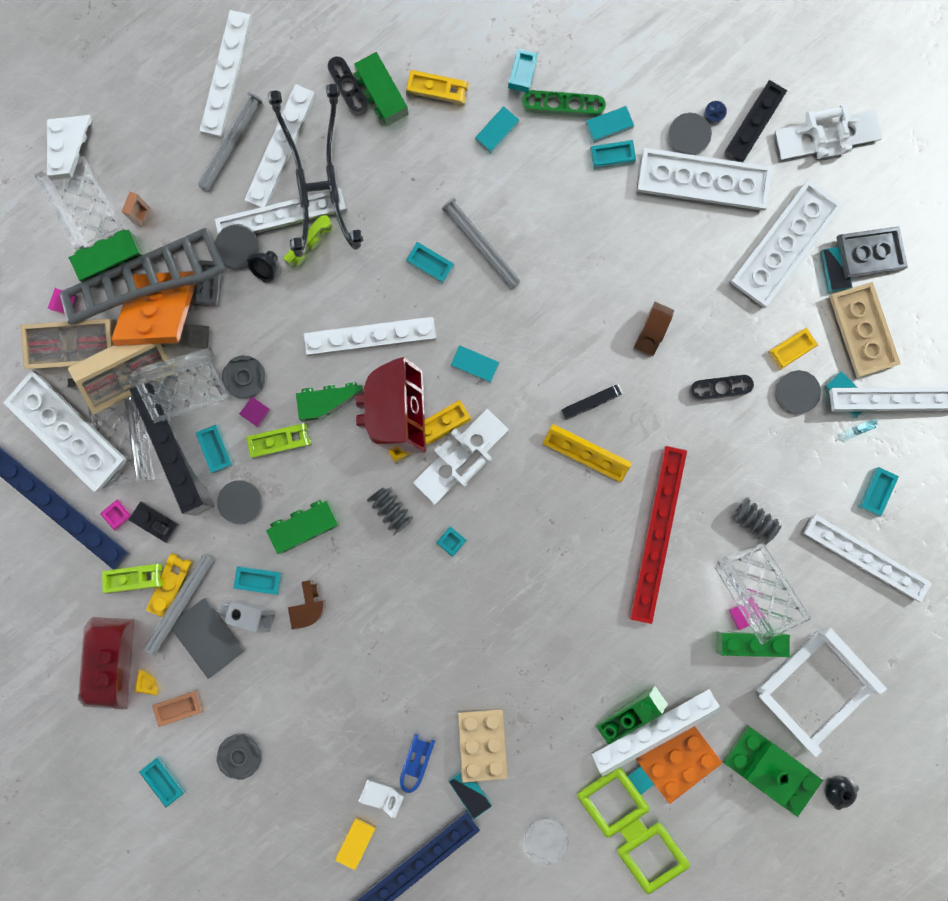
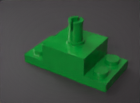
M748 725L722 761L796 817H799L823 782L820 777L811 772L807 767Z

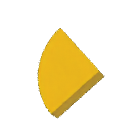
M139 669L134 692L158 695L159 688L154 676L146 670Z

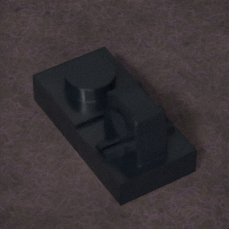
M142 501L139 502L129 518V521L165 543L169 542L180 525Z

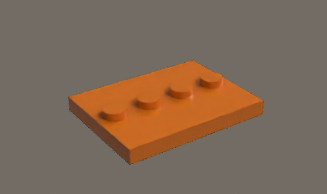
M186 271L179 272V274L182 278L194 275V272ZM169 272L156 273L159 283L172 280ZM133 274L137 289L150 286L146 274ZM195 284L154 293L123 304L111 339L113 344L120 346L179 343Z

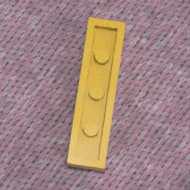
M461 400L425 419L426 446L447 435L454 428L457 429L472 420ZM388 450L395 464L414 454Z
M553 423L542 443L619 482L623 481L632 462Z

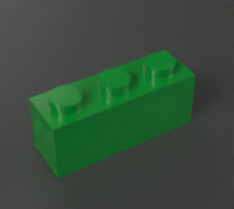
M377 52L354 63L356 72L353 75L359 85L363 84L365 88L363 93L369 103L373 102L376 108L374 113L379 122L383 120L384 124L388 126L409 115L405 101Z
M120 230L114 233L113 237L98 240L94 243V246L87 249H79L68 258L79 281L83 282L143 255V252L135 235L130 230Z
M320 499L310 504L311 508L304 512L300 509L291 513V518L284 522L282 519L271 523V528L267 529L266 532L276 553L283 554L340 526L328 501L323 502Z
M717 631L716 653L722 656L790 657V634Z

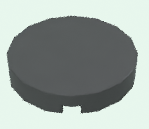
M689 112L681 114L674 119L669 128L668 139L671 147L677 153L698 155L710 143L712 131L710 124L704 117Z
M241 224L224 227L218 233L215 241L223 263L233 268L248 266L247 258L250 255L258 254L259 243L255 232Z
M241 355L232 358L222 372L224 388L231 395L239 399L256 397L262 392L266 384L267 375L263 365L251 356Z
M801 370L789 372L778 383L776 388L777 401L786 411L794 414L807 413L815 408L820 401V384L815 376L809 372Z
M243 480L232 481L221 489L217 498V507L221 516L227 521L234 524H246L260 513L262 496L252 483Z
M234 734L227 737L220 744L217 752V764L220 771L231 779L243 780L252 776L259 769L262 762L260 744L247 734Z

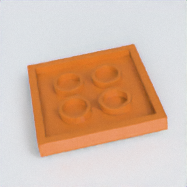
M695 726L636 758V761L669 804L722 764V761Z

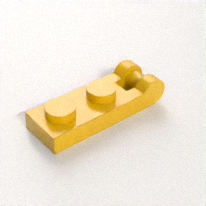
M410 70L406 93L463 106L466 101L465 91H468L469 83L460 79ZM451 88L457 89L456 94L450 93Z
M174 553L169 555L160 580H163V587L155 588L146 611L163 618L183 586L192 566V561L188 559L182 560ZM175 566L180 568L179 574L172 572Z

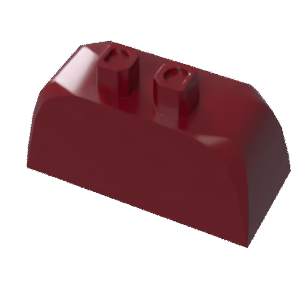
M400 357L373 370L365 382L364 393L355 396L357 407L360 409L364 408L365 414L357 415L356 425L367 430L369 438L373 443L387 450L425 453L422 369L405 357Z
M92 617L85 625L78 700L84 707L127 709L134 619Z

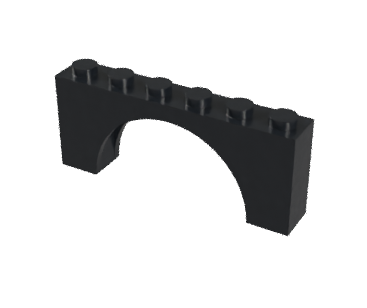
M149 380L129 389L181 513L195 516L214 508L215 506L207 487L200 482L193 472L177 440L169 413L170 408L173 407L165 388Z

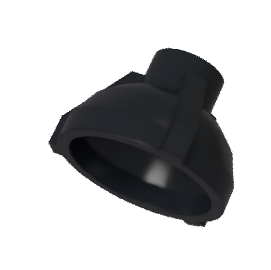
M267 251L266 254H253L247 258L250 271L258 279L266 283L276 277L278 257L273 251Z
M835 776L826 780L825 796L828 802L835 806V809L847 808L855 802L859 787L851 779L845 776ZM848 791L849 795L844 799L843 793Z

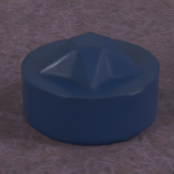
M720 101L710 102L704 111L705 119L711 124L721 123L727 114L726 106Z

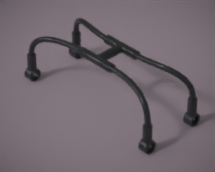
M337 84L326 86V94L331 104L326 146L328 181L306 183L299 154L280 112L282 103L281 92L274 90L268 93L269 104L272 105V109L289 143L297 168L295 172L300 204L303 208L302 238H292L289 241L291 251H294V255L297 257L303 256L307 244L309 230L308 192L329 189L331 203L334 206L339 226L349 245L354 250H358L361 247V242L364 240L361 230L348 232L339 208L338 186L335 168L332 165L333 130L336 105L340 96Z

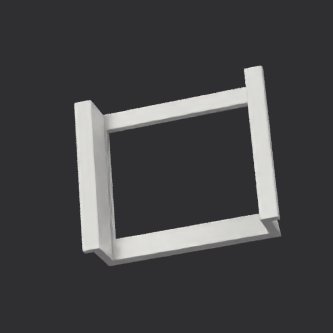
M829 628L827 631L819 629L764 681L756 691L760 694L758 697L814 757H817L822 752L818 745L873 692L881 695L887 688L838 635ZM825 642L865 686L809 738L770 694Z

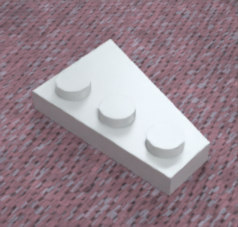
M90 115L47 120V176L50 180L72 178L80 157L79 150L87 138V128L91 126L93 121Z

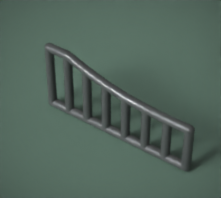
M203 228L60 292V298L68 324L74 325L141 297L202 283L224 273L226 267L210 231L207 228ZM202 238L215 264V267L204 272L191 243ZM183 247L194 275L181 278L171 252ZM163 256L172 280L159 283L151 261ZM143 265L150 286L137 289L131 270ZM123 274L129 292L116 297L111 279ZM102 283L108 300L95 305L90 288ZM82 292L87 309L75 314L70 297Z

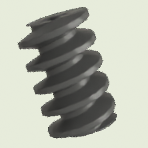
M383 487L370 496L367 502L375 501L372 508H380L377 513L378 516L386 515L382 522L384 524L391 522L387 529L389 531L396 529L393 534L394 536L407 527L414 517L413 515L405 516L409 511L408 509L400 510L403 502L395 503L398 495H389L392 487L387 489Z
M747 497L737 506L732 516H737L736 524L742 520L744 521L743 529L750 525V534L758 531V540L765 536L764 544L767 545L775 538L782 525L779 526V519L772 520V514L768 513L765 515L764 508L757 510V503L750 505L751 499Z

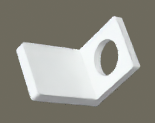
M367 780L359 802L383 809L391 818H395L403 796L393 787ZM395 797V806L391 809V802Z

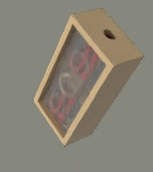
M83 320L74 325H70L68 322L20 325L24 369L70 367L113 346L114 344L111 339L117 320Z
M161 344L113 345L67 368L93 415L132 396L129 389L149 380L157 383L174 374Z

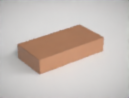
M129 192L121 212L133 224L142 227L150 207L138 194Z
M197 690L152 705L158 727L203 712Z

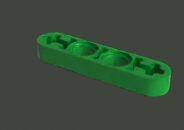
M529 90V93H525L523 96L522 105L530 113L597 117L604 113L606 101L599 95ZM530 97H533L534 101H536L534 105H530ZM542 98H544V107H541ZM555 98L559 101V105L556 108H551L548 106L547 101ZM571 100H577L581 106L574 110L569 107L568 103ZM584 101H587L586 110H583L585 104ZM594 102H597L598 106H600L598 110H594Z

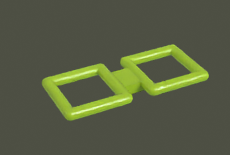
M621 767L604 777L602 776L577 794V798L605 837L610 838L619 831L624 836L627 843L618 848L617 853L646 894L653 893L690 868L689 861L661 823H656L647 829L640 817L648 813L650 808ZM618 778L638 808L609 827L588 797ZM658 834L679 864L649 883L628 853Z

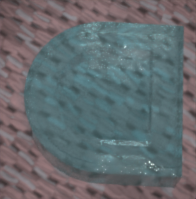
M873 419L852 427L855 435H859L877 428L879 424L877 419Z

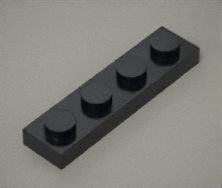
M769 79L724 154L738 162H744L788 90Z

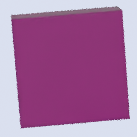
M251 397L239 415L256 427H259L271 410L254 397Z

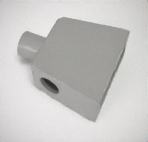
M231 601L230 604L222 602L218 608V615L226 617V624L254 633L270 632L276 612L273 609L242 601Z

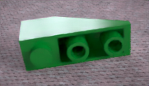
M357 382L346 383L345 387L336 388V385L324 386L323 390L317 391L314 388L301 389V393H296L299 420L305 422L325 419L355 399L356 395L364 393L363 386L358 385Z
M653 686L598 723L596 728L609 745L662 715L668 703L656 686Z

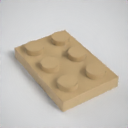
M503 709L458 712L462 782L508 779Z

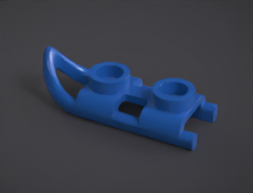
M414 734L400 776L402 791L412 793L419 787L435 740L431 739V742L428 743L418 739V734ZM412 753H416L414 761H410ZM421 756H425L423 765L419 764ZM405 774L418 778L416 784L410 789L404 786Z

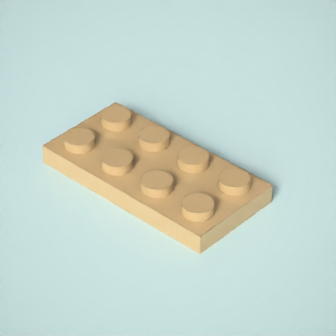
M873 282L829 296L856 378L901 364Z

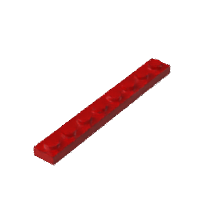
M664 446L629 617L630 620L649 624L653 623L687 450Z

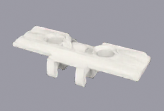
M846 104L840 105L839 108L815 113L808 111L806 112L807 124L774 131L781 160L817 153L818 159L846 154L852 151V146L882 139L875 110L849 115ZM840 116V122L837 126L823 129V126H817L816 121ZM847 126L853 128V136H849V129ZM803 135H810L813 139L812 144H804L802 141Z
M486 409L462 434L454 428L450 432L451 436L441 446L437 445L433 449L439 457L413 483L436 504L457 482L466 487L468 485L467 482L487 462L493 460L487 452L509 429L492 412ZM474 435L481 436L483 444L477 447L473 446L470 443L471 437ZM477 451L481 456L460 477L456 470ZM449 466L452 469V475L449 478H442L439 474L441 467Z

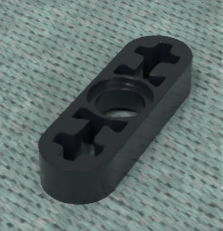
M336 56L331 58L328 62L329 74L334 83L339 86L340 94L348 109L356 116L363 115L368 108L367 100L349 66L342 57ZM338 64L339 67L341 66V70L343 73V76L341 77L334 67V65ZM350 81L354 84V87L350 91H345L342 89V84ZM355 95L357 101L361 103V108L354 106L352 96Z
M748 375L698 380L690 386L689 394L696 401L743 396L753 390L754 382ZM741 380L744 383H748L745 391H743L742 387H737L733 389L734 393H732V385L739 384ZM718 382L726 384V393L720 394L716 391L715 387ZM708 383H711L712 395H710V391L703 392L702 396H699V393H695L694 390L698 388V385L704 389L710 387Z
M616 384L563 408L561 412L564 419L568 420L611 401L623 393L619 384Z

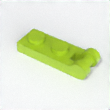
M320 216L309 228L306 249L302 257L295 256L294 251H291V249L283 257L286 264L292 269L296 265L302 264L306 258L305 254L310 249L313 250L317 247L323 234H328L333 230L328 216Z
M307 423L246 436L250 458L253 459L312 445L311 439L307 436ZM298 433L299 440L293 441L292 434Z
M162 564L102 571V593L111 594L163 587V580H160ZM147 573H151V580L147 581Z

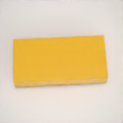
M806 327L770 350L769 353L779 368L783 369L817 347L818 343Z
M356 817L335 861L356 870L376 827Z

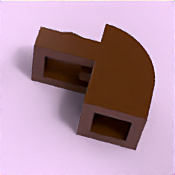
M654 301L633 348L654 356L667 332L674 310Z
M313 580L301 582L305 604L288 607L292 630L308 627L316 623L325 612L326 600L317 601L316 597L320 596L318 584H314Z

